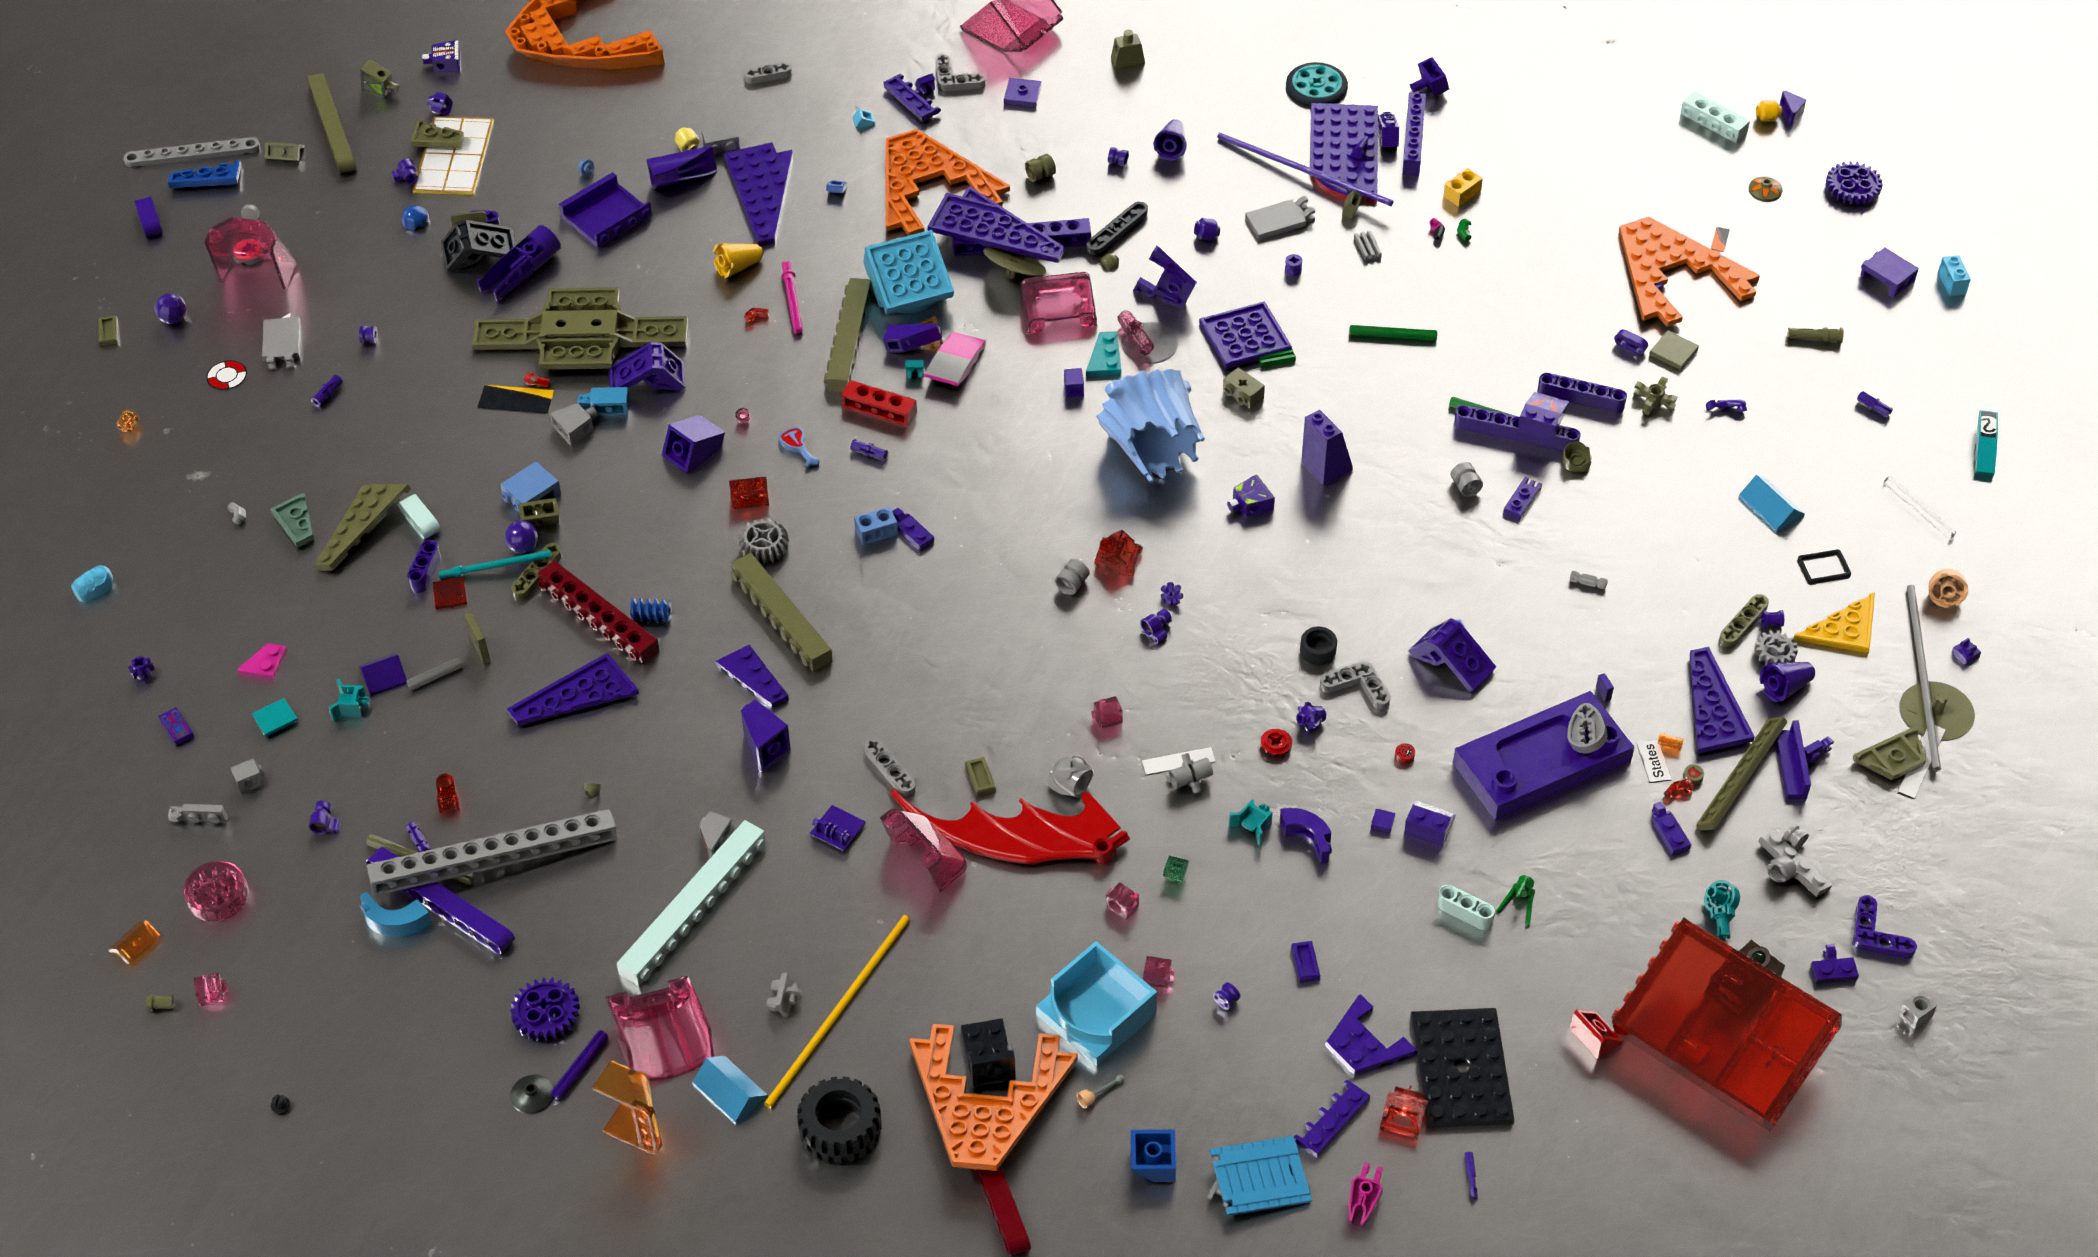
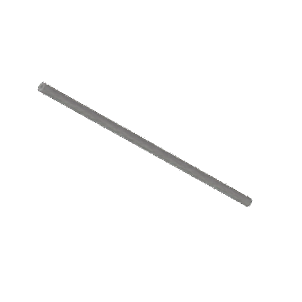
M1908 585L1907 592L1933 771L1937 772L1941 770L1916 592L1914 585Z

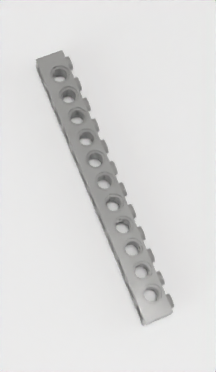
M610 809L367 864L368 879L373 896L614 841L617 840L616 826Z

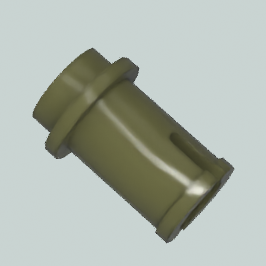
M154 994L146 997V1009H150V1011L174 1008L173 995L154 996Z

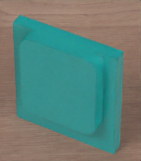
M285 698L252 713L253 718L265 736L298 721Z

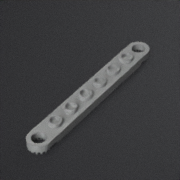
M254 137L131 151L123 156V160L127 167L131 168L133 166L134 168L140 165L151 166L243 155V153L258 151L260 144L259 140Z

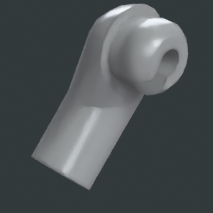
M231 502L227 509L235 515L232 521L240 525L246 518V511L239 505Z

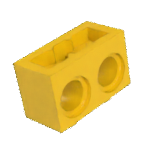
M1467 168L1445 183L1443 197L1459 207L1482 190L1483 178Z

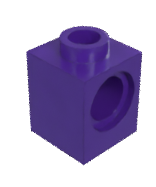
M1082 368L1064 369L1066 397L1084 396Z

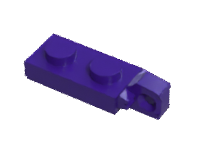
M899 508L892 511L897 521L898 531L918 550L935 541L934 536L910 514L907 513L905 515Z
M1661 801L1654 803L1652 809L1654 814L1653 824L1671 854L1691 849L1692 844L1670 810L1666 811Z

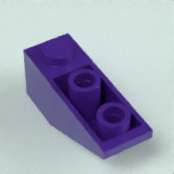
M1392 112L1378 114L1381 146L1399 147L1400 127L1395 114H1392Z
M938 324L888 325L883 342L887 353L906 352L941 340L943 336Z

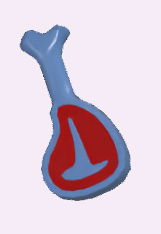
M791 427L780 433L779 441L782 447L790 452L800 453L806 460L805 467L809 468L812 465L819 464V458L813 457L806 449L804 443L805 433L802 428Z

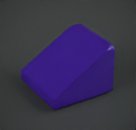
M1367 136L1354 147L1350 157L1359 160L1363 158L1368 148Z

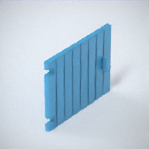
M1294 1136L1209 1149L1211 1157L1219 1156V1160L1214 1161L1213 1165L1223 1202H1231L1232 1207L1225 1208L1227 1216L1312 1202Z

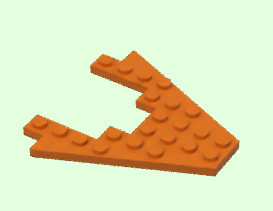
M918 129L886 138V231L902 227L908 236L925 232L923 224L907 201V199L920 195L919 189L916 186L917 183L941 175L946 177L950 185L966 180L970 187L1003 207V201L999 195L1009 192L1010 185Z
M1649 216L1619 227V235L1643 321L1658 316L1667 327L1682 322L1683 316L1655 285L1659 283L1666 285L1668 278L1662 272L1683 264H1687L1696 274L1711 269L1740 301L1755 297L1757 291L1750 284L1759 281L1760 275L1721 255L1719 251L1712 250Z
M933 1024L930 1040L910 1038V1049L952 1167L997 1171L1077 1063L1078 1053L1059 1052L1060 1035L1039 1033L1032 1082L1010 1080L1007 1097L965 1093L967 1076L946 1075L954 1026Z

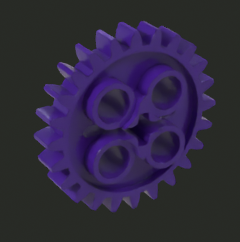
M1849 161V164L1842 162V166L1838 163L1836 167L1832 166L1831 170L1828 171L1825 182L1828 191L1832 192L1831 195H1837V200L1842 198L1843 202L1848 200L1852 204L1854 201L1859 205L1860 201L1866 204V201L1872 202L1873 199H1877L1882 190L1883 179H1880V174H1876L1877 170L1871 171V166L1866 168L1865 163L1859 165V162L1853 164Z
M544 977L542 983H538L535 979L533 986L526 983L527 989L520 988L521 995H514L515 1001L511 1002V1019L513 1024H515L516 1030H520L522 1036L527 1033L528 1039L535 1035L537 1041L540 1040L541 1036H544L545 1041H548L551 1035L554 1039L557 1038V1033L565 1035L564 1029L571 1030L570 1023L576 1024L575 1017L580 1015L578 1010L580 1009L579 998L575 994L574 988L570 989L569 983L563 985L561 979L555 983L553 977L549 982H546Z

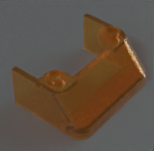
M610 1060L593 1085L592 1090L621 1103L602 1131L649 1154L657 1155L662 1148V1140L648 1076L642 1071H634Z

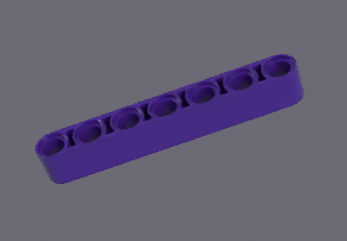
M1466 405L1458 406L1455 411L1454 425L1460 430L1564 451L1568 443L1580 442L1581 437L1578 429L1560 425L1554 440L1550 441L1518 431L1519 416Z

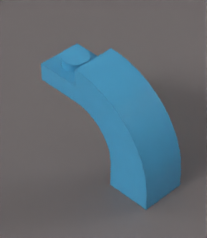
M367 892L360 895L362 902L360 908L364 913L367 925L379 934L391 937L408 936L432 924L429 912L418 899L402 909L387 910L380 907Z

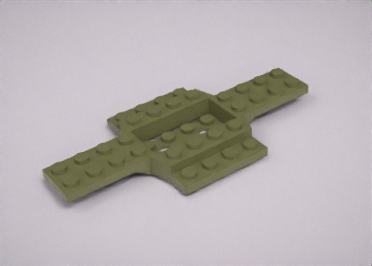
M619 287L548 288L547 302L541 312L529 319L475 320L472 348L473 350L538 349L540 353L539 369L612 368V360L615 359L621 347H643L650 342H661L666 347L686 346L688 316L633 317L621 311L619 306ZM558 323H566L563 327L556 326ZM593 323H602L600 326L592 325ZM574 336H583V337H585V338H573V337H574ZM592 336H601V337H604V338H590V337H592Z

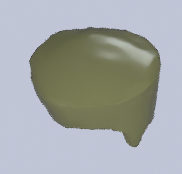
M1578 441L1568 443L1563 451V466L1572 472H1585L1589 469L1592 462L1590 448Z

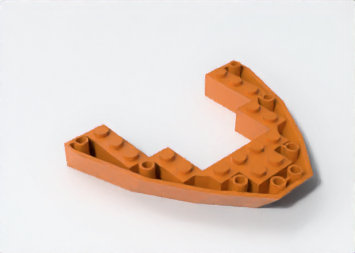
M531 0L523 7L505 31L515 50L534 61L568 67L622 69L665 64L663 49L651 30L608 44H604L598 35L568 45L553 21L577 14L576 2L583 0Z

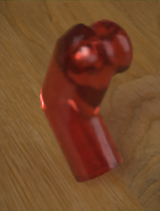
M751 308L745 313L744 318L747 322H753L759 317L769 318L770 310Z
M1687 778L1674 781L1665 790L1664 795L1666 798L1672 799L1679 790L1684 789L1686 793L1691 792L1694 789V785Z

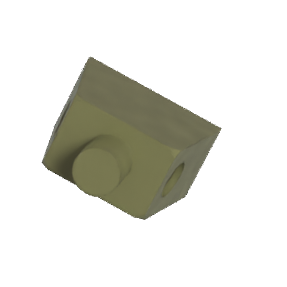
M1127 29L1123 32V36L1114 39L1111 60L1115 69L1145 63L1141 41L1138 34H1133L1132 30Z

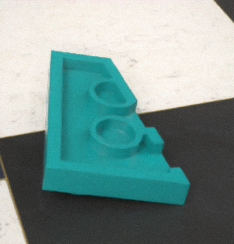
M1117 331L1099 332L1086 369V376L1122 374Z

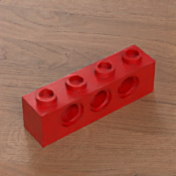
M850 380L841 394L842 407L906 427L910 425L917 413L915 399L861 382Z

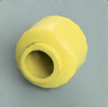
M684 127L676 132L674 140L682 152L698 148L699 138L691 128Z

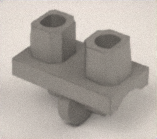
M782 973L781 979L772 980L771 990L777 996L770 997L767 1001V1007L770 1011H779L783 1017L789 1016L791 1005L803 997V991L798 989V984L789 979L788 973Z

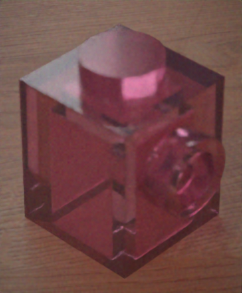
M1116 696L1094 702V711H1091L1093 721L1098 723L1100 729L1123 723V710Z
M1147 956L1143 980L1150 986L1168 989L1169 981H1173L1175 975V968H1172V960Z

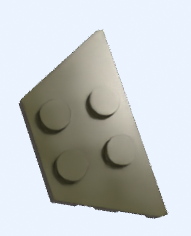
M1917 726L1857 752L1852 758L1855 762L1890 780L1924 766L1926 762L1925 754L1922 751V742L1918 737L1919 730Z

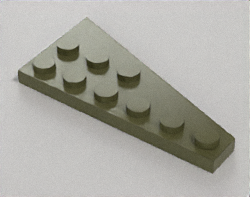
M363 484L315 563L316 569L318 571H333L348 555L347 551L353 545L357 546L361 542L360 538L364 533L369 534L387 515L389 507L397 505L400 501L399 497L404 492L408 493L411 490L409 484Z

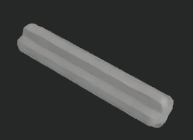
M458 657L453 658L406 681L407 686L410 690H414L461 668L462 663Z

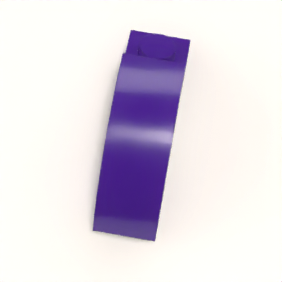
M1299 808L1280 809L1279 821L1285 837L1297 835L1308 839L1314 845L1320 864L1328 863L1329 854L1332 853L1330 844L1331 831L1328 825L1319 816L1307 810Z

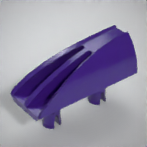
M712 145L647 159L653 189L717 172Z

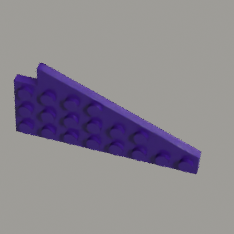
M773 142L724 153V159L757 244L764 246L775 243L793 159V151L787 150L777 153Z

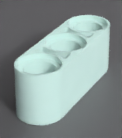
M416 494L399 501L398 507L401 513L422 539H426L441 531L435 517Z
M1444 885L1440 888L1437 906L1440 910L1481 930H1488L1492 927L1495 909L1492 905L1451 885Z

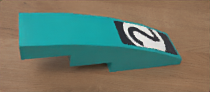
M1979 410L1975 441L1976 464L1974 474L1994 476L1998 412Z

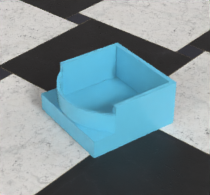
M932 230L865 247L863 264L868 278L871 279V286L879 309L884 307L886 315L895 312H920L928 309L937 301L953 297L954 289Z
M1095 941L1051 979V994L1036 1005V1015L1095 1066H1098L1156 1015L1157 991Z

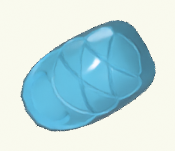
M96 566L86 571L71 584L73 593L81 602H87L100 597L112 589L113 575L106 566Z

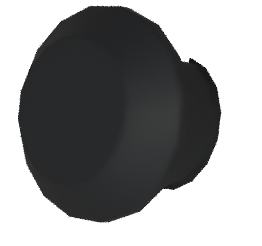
M278 1094L272 1098L271 1109L274 1113H284L289 1109L290 1101L284 1095L279 1096Z

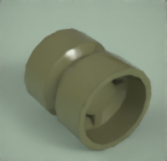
M1046 153L1037 159L1034 158L1026 161L1025 170L1029 179L1032 182L1043 179V177L1055 174L1056 165L1051 155Z

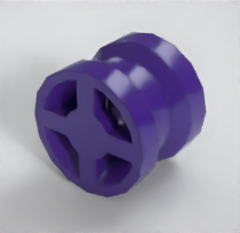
M1290 254L1286 257L1285 272L1288 275L1298 276L1301 274L1302 257L1297 254Z
M360 326V343H376L378 337L377 327L371 326L367 328L366 326Z
M1228 982L1224 983L1222 989L1216 991L1213 995L1217 1004L1226 1010L1232 1007V1003L1238 1001L1241 997L1237 988Z

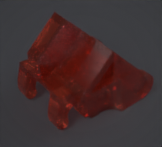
M1120 530L1109 535L1107 538H1102L1094 564L1099 566L1101 562L1106 564L1105 567L1109 568V570L1117 571L1119 575L1133 576L1138 556L1142 553L1143 547L1140 544H1136L1135 540L1125 531ZM1126 553H1131L1127 565V562L1122 559V556L1126 555Z
M1395 1086V1090L1389 1091L1379 1131H1391L1413 1137V1140L1418 1141L1428 1103L1427 1100H1424L1425 1094L1412 1091V1086H1409L1408 1089ZM1397 1114L1412 1119L1411 1125L1416 1127V1129L1387 1122V1120H1394Z

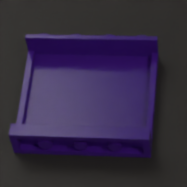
M613 172L558 204L560 217L597 248L652 216L651 203L648 201L643 204L618 184L617 175Z

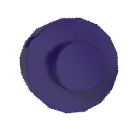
M436 92L428 98V106L431 107L432 113L438 115L450 114L453 102L446 93Z

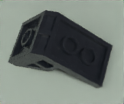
M471 220L456 222L441 240L447 271H455L478 263L484 255L502 258L516 246L512 227Z
M1003 1018L961 1025L972 1086L977 1087L1016 1080L1015 1055L1012 1047L1008 1046Z

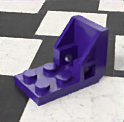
M650 342L614 363L612 368H609L610 387L630 388L644 380L652 388L680 391L685 388L684 362L661 342Z
M1452 618L1432 627L1408 650L1412 657L1436 666L1445 662L1469 692L1473 691L1496 668V665L1464 626Z

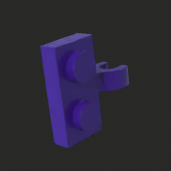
M1834 944L1825 945L1826 950H1823V954L1826 960L1812 961L1811 963L1816 984L1857 980L1859 977L1854 958L1837 959Z

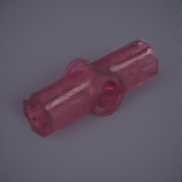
M1128 310L1121 311L1120 315L1117 316V320L1128 335V341L1134 344L1140 354H1144V356L1150 354L1154 349V344L1143 330V323L1137 321L1132 312Z

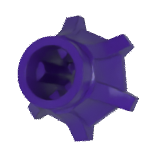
M1305 702L1304 706H1298L1299 713L1296 715V721L1299 725L1305 727L1306 732H1311L1313 728L1317 729L1319 723L1326 720V711L1322 706H1313L1310 702Z

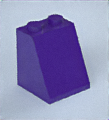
M701 415L671 423L668 426L662 456L684 472L689 473L722 447L725 432Z
M756 699L743 707L741 716L744 735L757 767L762 772L791 749L788 725Z

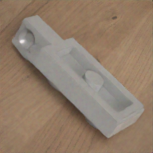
M183 804V807L170 806L168 818L170 821L175 822L189 820L194 823L199 821L219 823L227 822L228 815L222 805Z

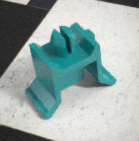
M337 679L336 682L340 695L338 701L329 707L332 721L335 722L341 716L362 717L360 707L370 706V697L366 696V690L361 685H343L340 679Z
M1252 799L1240 812L1229 813L1228 826L1240 827L1242 825L1251 832L1256 830L1257 844L1261 846L1262 835L1272 824L1273 812L1270 811L1268 805L1265 807L1266 804L1264 803L1257 807Z

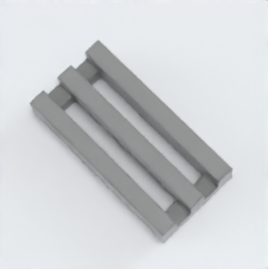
M1368 230L1367 233L1363 231L1360 235L1354 233V239L1365 261L1382 257V252L1371 230ZM1361 239H1363V241H1364V243H1365V245H1366V248H1367V250L1369 251L1370 255H1368V253H1367V251H1366V249H1365V247H1364V245H1363Z

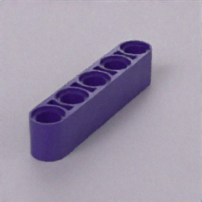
M1547 372L1539 376L1538 393L1613 413H1621L1625 409L1627 393L1622 389Z

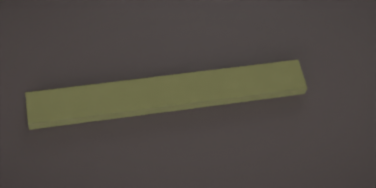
M1785 717L1768 718L1697 822L1696 827L1699 831L1715 830L1787 724Z

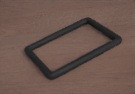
M1839 549L1798 556V561L1809 582L1851 575L1848 564ZM1838 553L1847 573L1811 579L1802 559Z

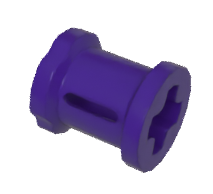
M1763 610L1761 613L1762 627L1767 628V626L1772 625L1783 627L1785 623L1784 611L1767 612Z

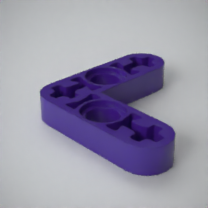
M1869 895L1860 897L1856 907L1853 938L1855 947L1863 951L1904 959L1912 958L1917 948L1916 942L1908 937L1875 931L1877 901ZM1865 904H1868V912H1865ZM1860 920H1868L1871 925L1864 926L1860 923ZM1885 940L1889 942L1891 946L1883 947L1880 944V941Z

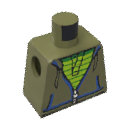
M368 60L360 69L361 92L385 98L390 92L396 94L399 91L400 86L392 80V72L372 60Z

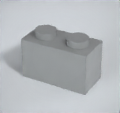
M735 124L702 130L704 147L712 145L714 154L740 150Z

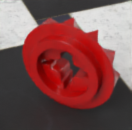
M1270 729L1261 736V748L1265 750V753H1271L1272 756L1275 754L1282 756L1283 753H1288L1292 747L1290 734L1282 729ZM1280 741V745H1273V742Z

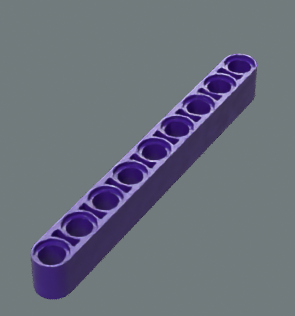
M381 846L366 860V863L371 864L398 856ZM438 882L402 890L497 954H501L515 940L513 933L508 928Z

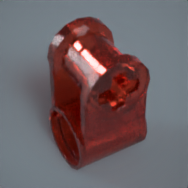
M448 773L439 775L436 779L439 812L443 813L445 810L450 809L460 810L459 797L453 776Z

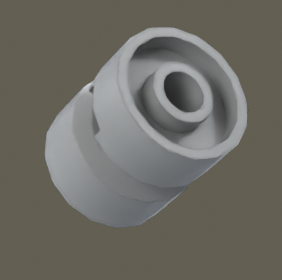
M1470 462L1459 463L1451 470L1450 476L1463 496H1474L1482 489L1483 482Z
M1071 559L1055 578V584L1063 593L1073 595L1079 589L1081 583L1089 576V569L1080 560Z

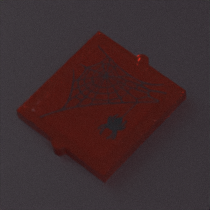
M464 577L447 578L446 580L433 582L436 609L453 608L454 606L467 604Z

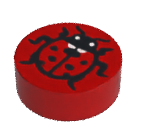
M1407 743L1398 745L1395 750L1397 761L1401 763L1412 762L1415 758L1414 747Z

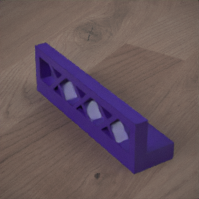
M1793 720L1790 730H1782L1777 737L1776 746L1786 799H1807L1811 781L1799 720Z

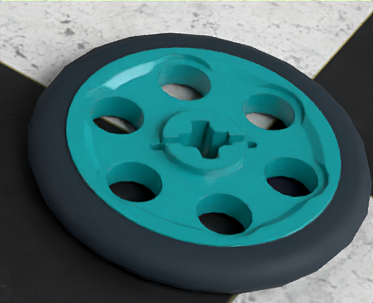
M1310 62L1295 67L1286 78V87L1293 98L1304 104H1332L1345 95L1348 89V81L1344 73L1337 67L1322 62Z

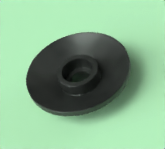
M541 1075L525 1076L519 1079L512 1087L510 1094L511 1102L517 1110L523 1113L540 1112L548 1107L553 1100L551 1096L553 1085L546 1077Z

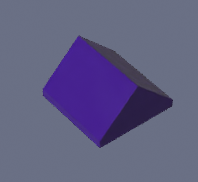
M396 653L359 666L370 696L407 684L406 675Z

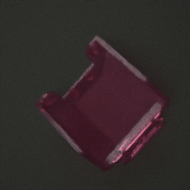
M231 217L209 229L204 243L219 282H223L231 259L235 255L273 260L282 288L287 290L296 261L266 221Z

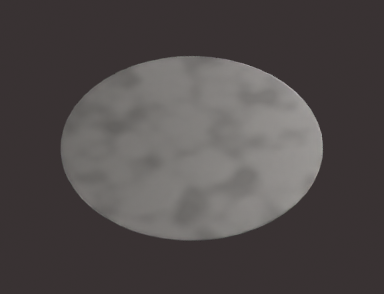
M1144 322L1127 329L1122 336L1121 345L1124 352L1132 359L1145 363H1155L1163 361L1175 353L1178 347V339L1169 327L1160 323Z

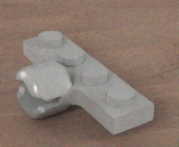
M1772 831L1760 837L1758 843L1775 858L1767 866L1768 874L1773 881L1782 883L1796 878L1816 897L1830 890L1832 884L1783 840L1779 834Z

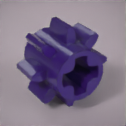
M139 656L131 660L132 666H129L128 669L133 679L145 680L152 676L151 671L155 670L149 657Z

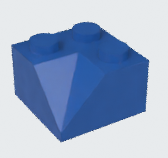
M1131 1130V1171L1153 1182H1176L1175 1130Z

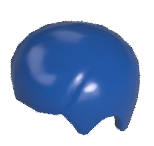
M419 205L405 208L402 214V225L409 230L414 231L417 226H422L423 228L429 221V213L424 207Z

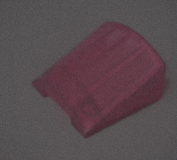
M689 976L669 980L668 988L629 997L627 992L606 996V1002L630 1079L656 1081L673 1078L699 1068L706 1058L714 1057L711 1026Z

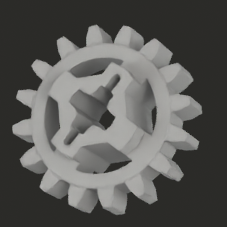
M1769 630L1768 635L1763 632L1761 637L1758 636L1754 650H1756L1755 656H1759V661H1766L1765 666L1770 663L1794 662L1798 653V644L1793 643V637L1787 638V633L1781 635L1779 630H1777L1776 634Z

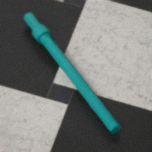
M551 550L469 566L461 567V565L453 566V569L438 571L440 579L451 576L456 578L467 573L550 558L552 553Z

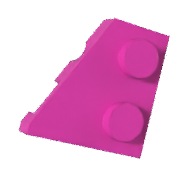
M267 643L237 669L238 674L275 680L288 651L287 647Z

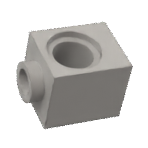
M254 759L230 768L241 794L264 785L261 778L264 776L261 765L256 766Z
M1921 991L1903 1003L1899 1016L1915 1030L1933 1017L1937 1005L1932 998L1926 996Z

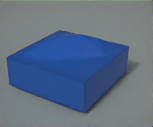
M830 180L826 185V191L831 193H843L847 188V182Z

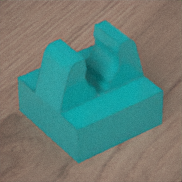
M906 360V372L909 379H912L914 371L918 373V378L922 379L924 360Z

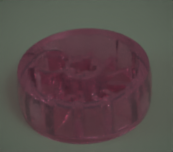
M212 861L197 867L190 873L184 884V898L189 910L199 919L210 922L222 921L234 916L244 907L248 899V884L243 872L236 865L226 861Z

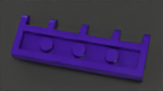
M898 74L883 82L884 88L922 122L940 113L941 109L938 106L935 108L931 106L932 101L930 99L924 100L921 97L922 92L920 90L914 91L911 88L913 84L910 81L906 83L903 81L904 76L902 74Z
M1345 1080L1343 1083L1347 1090L1342 1096L1338 1093H1334L1331 1096L1335 1103L1329 1110H1326L1324 1107L1318 1110L1322 1116L1315 1125L1309 1121L1305 1124L1309 1132L1303 1138L1299 1135L1294 1136L1296 1144L1316 1158L1370 1100L1368 1093L1349 1080Z

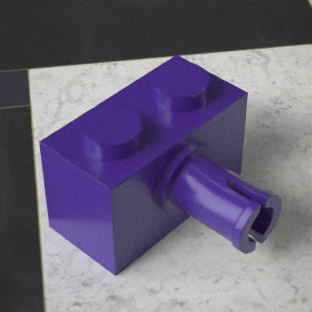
M1433 57L1418 63L1421 79L1409 84L1413 93L1427 87L1436 97L1450 90L1445 73Z

